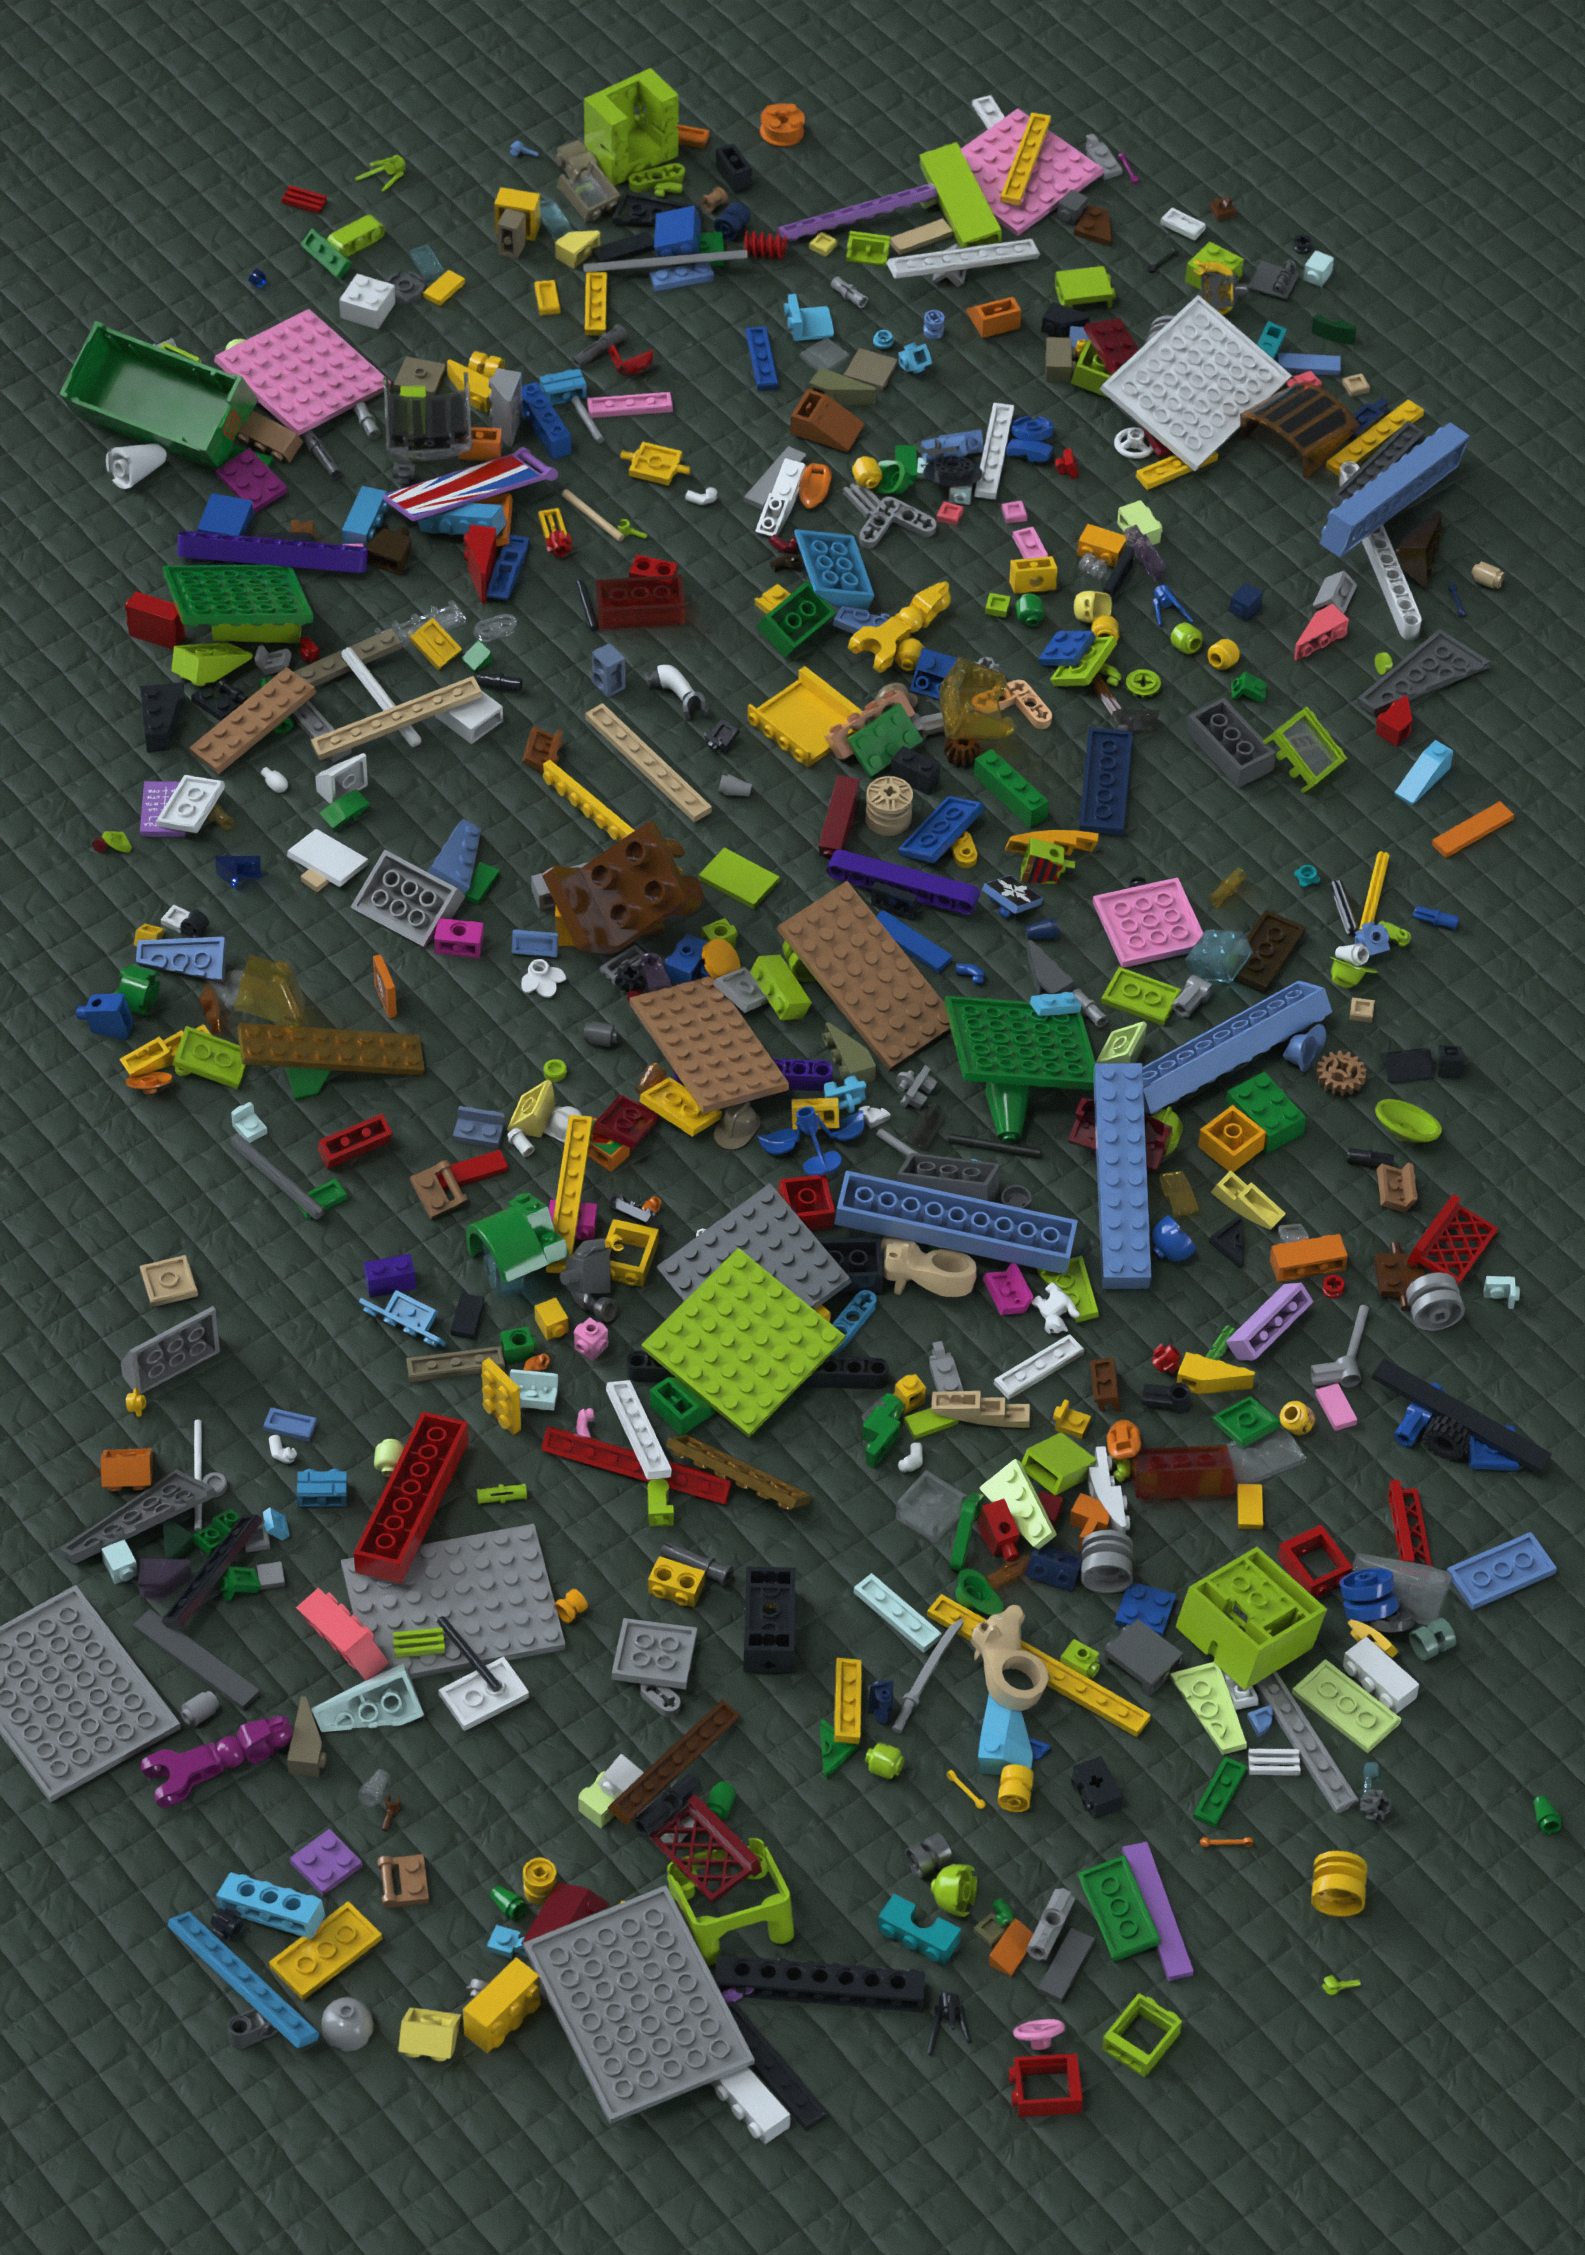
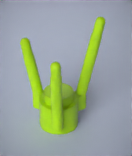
M398 155L370 163V166L385 165L357 176L355 180L358 181L386 170L389 175L395 176L382 188V192H385L400 177L404 176L403 171L406 169V163Z

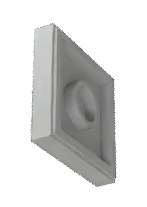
M745 967L718 977L713 983L718 990L744 1013L769 1003L767 996L764 995L750 971Z

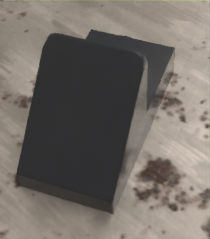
M1439 1045L1438 1077L1461 1078L1465 1059L1462 1046Z

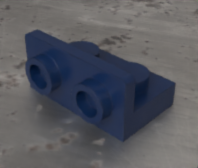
M1046 1545L1039 1550L1034 1547L1026 1576L1072 1591L1082 1563V1557Z

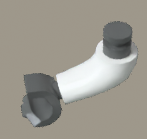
M672 665L657 666L658 670L652 671V674L644 673L648 688H651V685L654 684L655 687L662 685L663 689H671L681 699L686 721L691 720L690 712L694 709H701L702 715L706 718L709 717L710 708L704 695L700 692H694L678 669Z

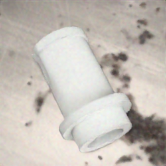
M512 1129L508 1133L509 1143L514 1144L523 1157L530 1156L535 1151V1147L524 1136L525 1132L522 1129Z

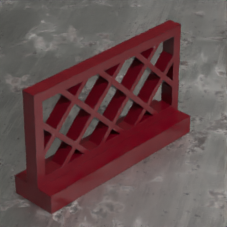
M695 1794L687 1800L689 1805L650 1834L649 1838L713 1904L748 1876L752 1875L755 1878L762 1872L759 1858ZM688 1816L694 1820L693 1827H680L681 1821ZM666 1833L674 1834L673 1843H662L659 1838ZM679 1834H692L691 1843H678ZM697 1834H708L710 1836L709 1843H696ZM677 1849H690L689 1859H678L676 1857ZM708 1850L707 1859H693L694 1851ZM712 1850H724L726 1852L725 1859H711ZM692 1865H706L705 1875H694L692 1873ZM710 1866H724L723 1875H709ZM728 1866H739L742 1869L737 1875H727ZM708 1881L722 1882L721 1887L712 1894L707 1889Z

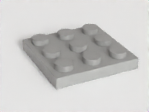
M623 1618L611 1680L686 1689L697 1637V1628Z

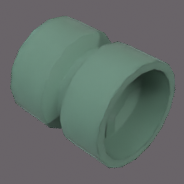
M1442 1617L1429 1622L1426 1627L1422 1626L1409 1633L1411 1647L1418 1658L1423 1661L1436 1656L1438 1652H1444L1456 1645L1454 1631L1450 1624Z

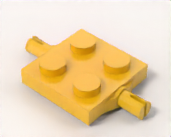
M642 442L636 452L631 453L622 450L620 459L632 461L629 468V476L668 486L677 472L688 476L691 472L690 466L679 464L682 459V451Z

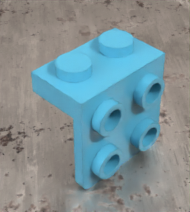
M796 294L788 295V303H784L785 316H788V330L792 331L794 341L824 339L834 336L828 307L799 309Z

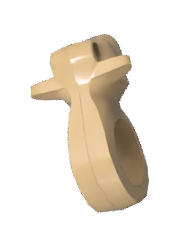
M886 1235L883 1237L881 1243L883 1277L896 1281L895 1294L900 1295L906 1283L910 1280H914L927 1290L945 1297L965 1296L972 1291L976 1281V1263L970 1256L959 1251L947 1249L934 1250L925 1254L916 1242Z
M1011 1605L1004 1612L994 1614L985 1622L978 1623L973 1629L971 1643L976 1648L974 1654L975 1662L984 1661L986 1684L990 1696L999 1705L1009 1710L1023 1711L1038 1702L1050 1677L1045 1665L1037 1656L1021 1650V1625L1025 1619V1613L1020 1606ZM1016 1669L1026 1673L1032 1680L1034 1688L1019 1690L1010 1686L1005 1681L1002 1671Z

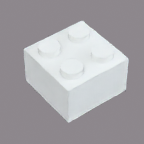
M356 274L339 299L340 318L378 329L395 305V286Z

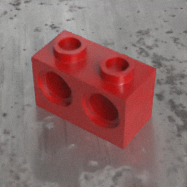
M637 554L629 571L630 588L666 596L671 595L678 579V563Z

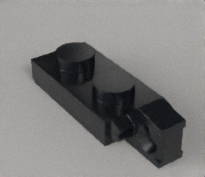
M613 1193L612 1198L607 1203V1206L644 1226L656 1228L660 1231L664 1225L657 1219L658 1214L648 1208L644 1211L641 1210L642 1207L631 1200L628 1203L623 1195Z

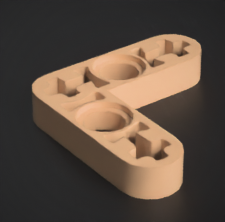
M1023 680L1011 681L975 697L972 701V712L977 717H987L1016 704L1034 727L1047 729L1052 723V713L1028 683ZM1003 696L1006 699L1004 701H998L995 699V697ZM1033 702L1036 705L1033 707H1028L1025 705V703Z

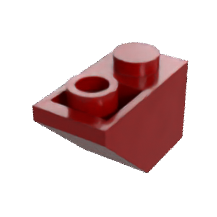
M1406 695L1402 696L1398 701L1395 700L1385 713L1382 712L1376 720V734L1395 746L1404 741L1411 731L1412 716L1409 700Z

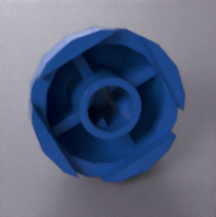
M1168 1215L1154 1226L1152 1241L1155 1247L1152 1250L1160 1259L1165 1257L1171 1262L1184 1261L1192 1256L1197 1248L1186 1233L1184 1234L1179 1229L1180 1226Z

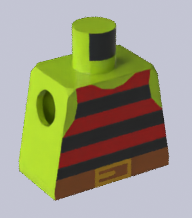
M1030 838L1021 864V882L1055 884L1058 882L1060 873H1074L1075 861L1064 860V848L1062 846Z

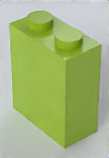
M1060 1432L1028 1448L1021 1464L1029 1476L1056 1496L1087 1480L1089 1467H1095L1097 1459Z

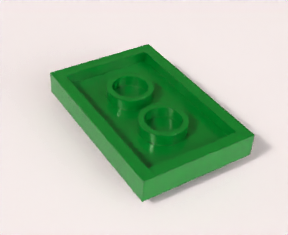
M901 703L896 704L846 739L868 777H872L889 765L891 759L902 746L912 749L923 741Z

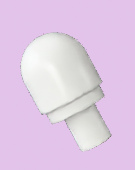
M267 767L261 771V774L266 778L267 786L274 792L282 793L287 789L288 781L280 772L271 771Z

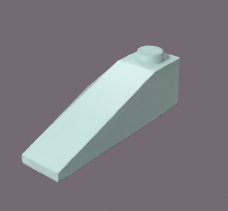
M404 1664L382 1672L311 1708L321 1732L351 1730L352 1728L361 1727L376 1728L377 1726L385 1725L399 1726L424 1716L415 1688Z

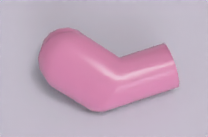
M582 1409L578 1413L577 1434L591 1438L587 1422L595 1419L593 1409Z

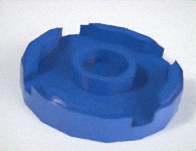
M1032 416L1018 418L1013 422L1012 434L1016 438L1027 441L1044 440L1051 437L1054 433L1053 422L1040 416L1037 419H1032Z

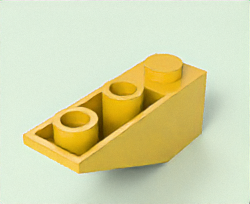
M1186 1352L1178 1372L1177 1383L1186 1384L1190 1388V1392L1195 1394L1246 1390L1253 1388L1255 1372L1244 1367L1233 1366L1223 1361H1216L1199 1354Z

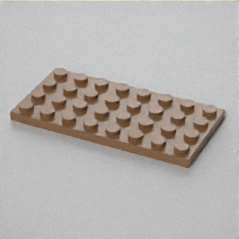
M848 881L777 927V931L888 1071L950 1030L943 1000Z
M704 977L631 997L630 1006L703 1114L789 1090L788 1081L733 1002L713 985L714 978Z

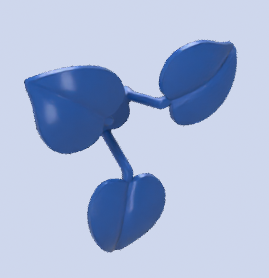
M803 1107L796 1113L798 1122H796L797 1130H793V1128L783 1129L768 1135H758V1139L766 1152L779 1155L795 1148V1142H799L801 1139V1130L806 1135H811L818 1156L812 1157L804 1163V1172L810 1176H822L825 1173H832L838 1170L842 1164V1158L836 1151H829L822 1155L815 1134L818 1131L819 1125L831 1139L835 1137L840 1141L853 1139L864 1130V1112L861 1110L839 1120V1128H827L820 1120L819 1115H816L813 1107Z

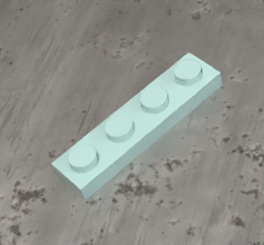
M872 1573L854 1587V1594L923 1653L941 1639L942 1633Z

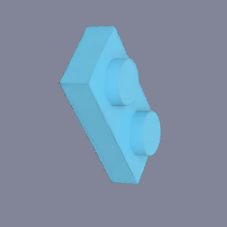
M1072 992L1031 996L1030 1005L1039 1016L1080 1013L1082 1006Z

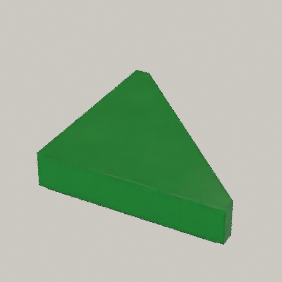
M821 1719L820 1738L823 1775L827 1780L857 1751V1745L834 1742V1727Z

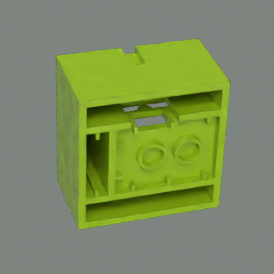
M650 68L584 98L585 147L595 157L598 167L613 186L628 180L629 176L633 173L652 169L678 156V128L676 125L679 120V95ZM635 105L639 108V116L635 114ZM643 105L646 107V116L643 112Z
M1255 1547L1188 1588L1175 1627L1206 1655H1213L1215 1657L1213 1662L1246 1690L1313 1649L1327 1609L1261 1549ZM1234 1606H1237L1248 1616L1247 1623L1233 1612ZM1226 1612L1227 1614H1229L1233 1618V1621L1230 1618H1228L1224 1613ZM1241 1625L1246 1631L1244 1632V1631H1243L1240 1627H1238V1626Z

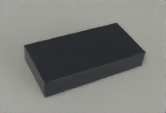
M461 1293L451 1327V1336L475 1338L485 1297Z

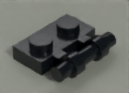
M225 678L212 682L216 685L213 688L205 684L191 695V701L219 721H222L238 708L237 702L244 703L249 699L244 695V691L238 687L234 688L231 686L230 682ZM226 692L229 696L225 697L222 693Z

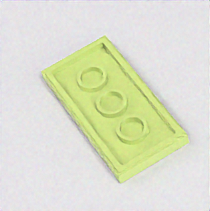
M1326 1659L1292 1690L1294 1696L1366 1753H1369L1401 1723L1399 1716Z

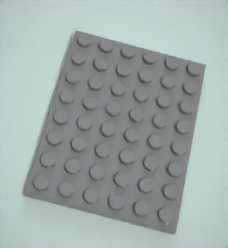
M534 1524L420 1545L402 1584L355 1573L354 1558L341 1560L352 1614L363 1624L362 1628L366 1625L373 1632L375 1637L372 1640L389 1661V1664L378 1674L401 1664L405 1665L410 1679L472 1668L473 1666L444 1631L445 1653L395 1658L393 1632L441 1628L437 1623L438 1618L441 1616L446 1617L484 1665H488L503 1656L509 1661L566 1650L556 1608L553 1607L555 1602ZM439 1643L425 1644L424 1646L439 1645ZM405 1646V1647H399V1648H409V1647H414V1646Z
M76 1585L0 1626V1735L49 1802L58 1799L181 1729L180 1722Z
M666 1885L523 1943V1948L535 1972L539 1975L542 1987L609 2124L754 2064L755 2059Z

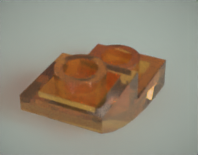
M205 983L204 993H200L199 1004L204 1006V1016H207V1024H211V1033L221 1034L218 999L212 986Z

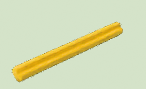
M1380 851L1377 854L1359 930L1362 929L1361 925L1373 922L1375 919L1389 861V854L1387 852Z

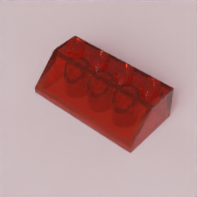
M1227 1445L1142 1448L1136 1456L1131 1457L1132 1482L1136 1498H1176L1177 1496L1200 1497L1201 1495L1224 1496L1226 1494H1233L1234 1467Z

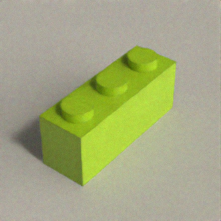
M758 956L750 973L764 995L767 996V1000L780 1020L803 1019L812 1002L782 956Z

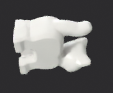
M1052 1282L1045 1288L1050 1293V1297L1046 1300L1042 1299L1041 1296H1037L1031 1303L1040 1310V1313L1046 1319L1044 1329L1047 1333L1068 1332L1064 1321L1059 1316L1068 1310L1072 1317L1078 1318L1080 1312L1076 1310L1071 1298L1063 1293L1057 1284Z

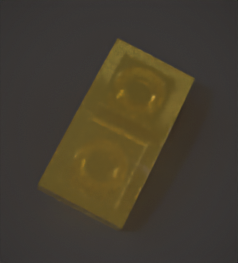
M1182 1171L1159 1175L1165 1198H1170L1174 1216L1187 1215L1199 1211L1194 1193Z

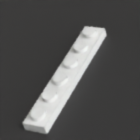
M993 403L980 465L982 477L977 481L975 497L996 499L1006 452L1005 448L1007 447L1014 413V405Z
M631 1381L607 1382L606 1391L647 1480L671 1477L672 1469Z

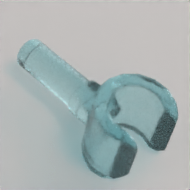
M1368 1762L1364 1766L1363 1776L1365 1783L1363 1796L1367 1795V1790L1370 1789L1371 1777L1379 1776L1377 1762Z

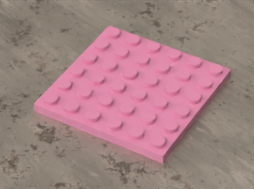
M1018 108L961 149L997 222L1016 236H1019L1058 207V203L1070 190L1079 192L1103 175V168L1048 130L1020 206L1000 202V195L1030 118Z
M310 309L215 355L214 360L226 373L242 376L258 398V402L288 429L296 432L298 435L355 407L356 404L365 402L390 389L392 383Z

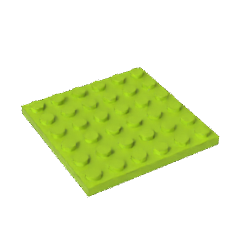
M737 1248L641 1344V1349L749 1438L840 1346L846 1336L747 1254Z

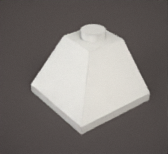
M362 753L320 772L315 776L316 791L327 802L332 804L345 794L355 789L359 791L368 786L366 755Z

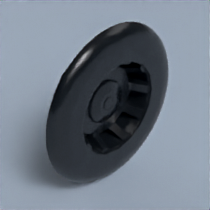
M958 456L938 458L928 464L923 470L924 476L929 481L947 487L968 486L976 483L982 477V470L966 458Z

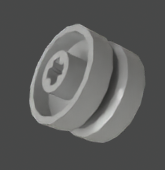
M1440 1272L1431 1273L1419 1277L1409 1285L1406 1297L1417 1327L1428 1331L1442 1330L1454 1325L1462 1318L1465 1307L1459 1294L1458 1284L1453 1276Z

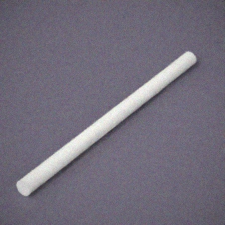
M195 1420L194 1478L202 1482V1421ZM202 1503L194 1507L196 1532L202 1530Z

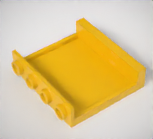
M804 666L799 670L796 682L758 708L749 704L747 718L752 726H756L767 738H771L781 749L789 752L798 762L809 768L832 752L824 737L830 733L829 729L840 723L842 725L847 722V717L851 714L863 711ZM852 729L848 731V738L854 734Z

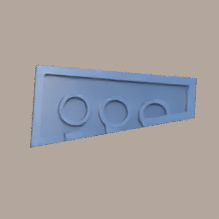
M462 819L427 872L458 888L465 894L470 888L481 829Z

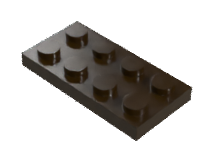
M1265 910L1225 969V976L1266 993L1305 934L1306 927Z

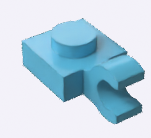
M496 1925L487 1944V1951L511 1959L514 1952L528 1957L521 1944L523 1938H521L520 1932Z

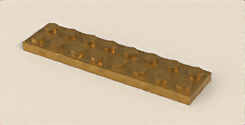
M239 1023L238 1026L242 1064L423 1076L424 1073L420 1037L416 1034Z

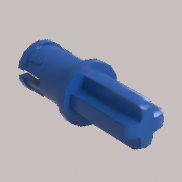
M1416 906L1413 913L1415 919L1433 923V926L1439 925L1456 930L1459 916L1440 912V909L1436 911L1421 906Z

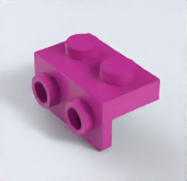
M1011 1263L1006 1272H989L983 1277V1281L1001 1315L1026 1312L1033 1300V1295L1016 1263Z

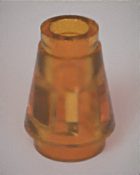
M651 1063L650 1066H646L635 1089L636 1092L641 1096L642 1093L665 1080L666 1070L657 1063Z

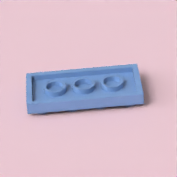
M1529 1532L1448 1567L1446 1574L1471 1610H1474L1556 1574L1557 1567L1532 1532Z

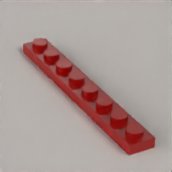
M548 1426L546 1428L542 1451L647 1482L652 1480H647L634 1450ZM668 1461L672 1469L671 1477L662 1479L668 1482L669 1488L722 1504L727 1503L733 1479H724L709 1472Z

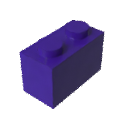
M410 1254L363 1262L364 1278L369 1298L393 1294L395 1290L404 1292L416 1289L415 1270Z

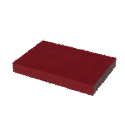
M619 1095L596 1120L592 1131L634 1149L659 1121L660 1115L641 1103Z

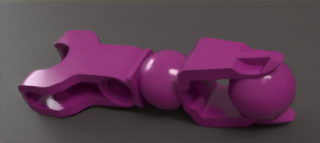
M277 1716L243 1724L239 1727V1731L236 1732L237 1737H224L217 1742L216 1746L212 1742L209 1745H202L184 1753L163 1749L144 1758L140 1768L146 1777L165 1776L169 1778L166 1783L156 1788L154 1793L156 1804L159 1807L166 1808L183 1802L190 1794V1790L194 1785L210 1779L220 1772H224L223 1766L227 1768L237 1767L243 1763L245 1757L248 1762L256 1764L276 1753L278 1749L287 1746L293 1736V1726L288 1721L287 1716Z

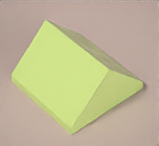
M1143 1021L1112 1031L1096 1063H1136L1145 1045L1147 1024Z

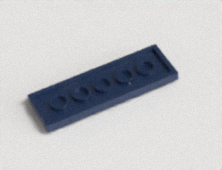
M1089 727L1079 831L1123 835L1133 731Z

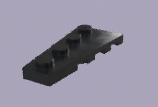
M624 191L613 216V224L655 225L656 214L694 205ZM695 206L699 216L701 217L702 207Z

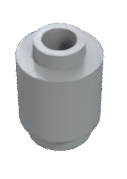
M201 1692L182 1705L181 1716L187 1724L197 1726L216 1713V1710L219 1708V1702L212 1692Z

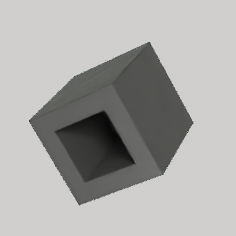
M1070 190L1058 203L1057 218L1075 226L1088 208V197Z

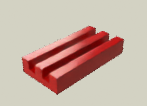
M291 185L288 187V191L286 190L285 196L281 198L282 204L317 214L320 213L327 202L326 195Z

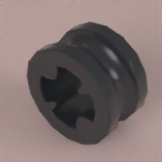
M1304 234L1297 235L1294 238V251L1298 254L1309 253L1312 247L1311 237Z

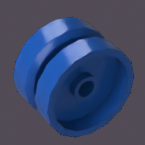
M1368 1568L1349 1573L1339 1581L1342 1597L1345 1598L1343 1602L1345 1614L1350 1620H1377L1393 1614L1399 1608L1397 1594L1393 1591L1395 1588L1393 1574L1388 1569Z

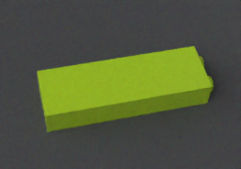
M958 143L948 144L920 154V168L928 184L936 188V200L950 228L953 230L961 248L1002 243L1001 228Z

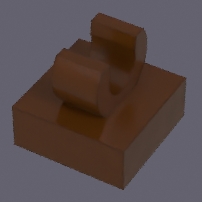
M1225 195L1223 199L1217 197L1215 201L1209 202V210L1217 221L1236 216V209L1228 195Z

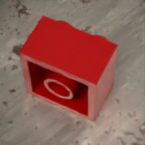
M826 1174L779 1180L778 1193L810 1231L833 1228L835 1209Z

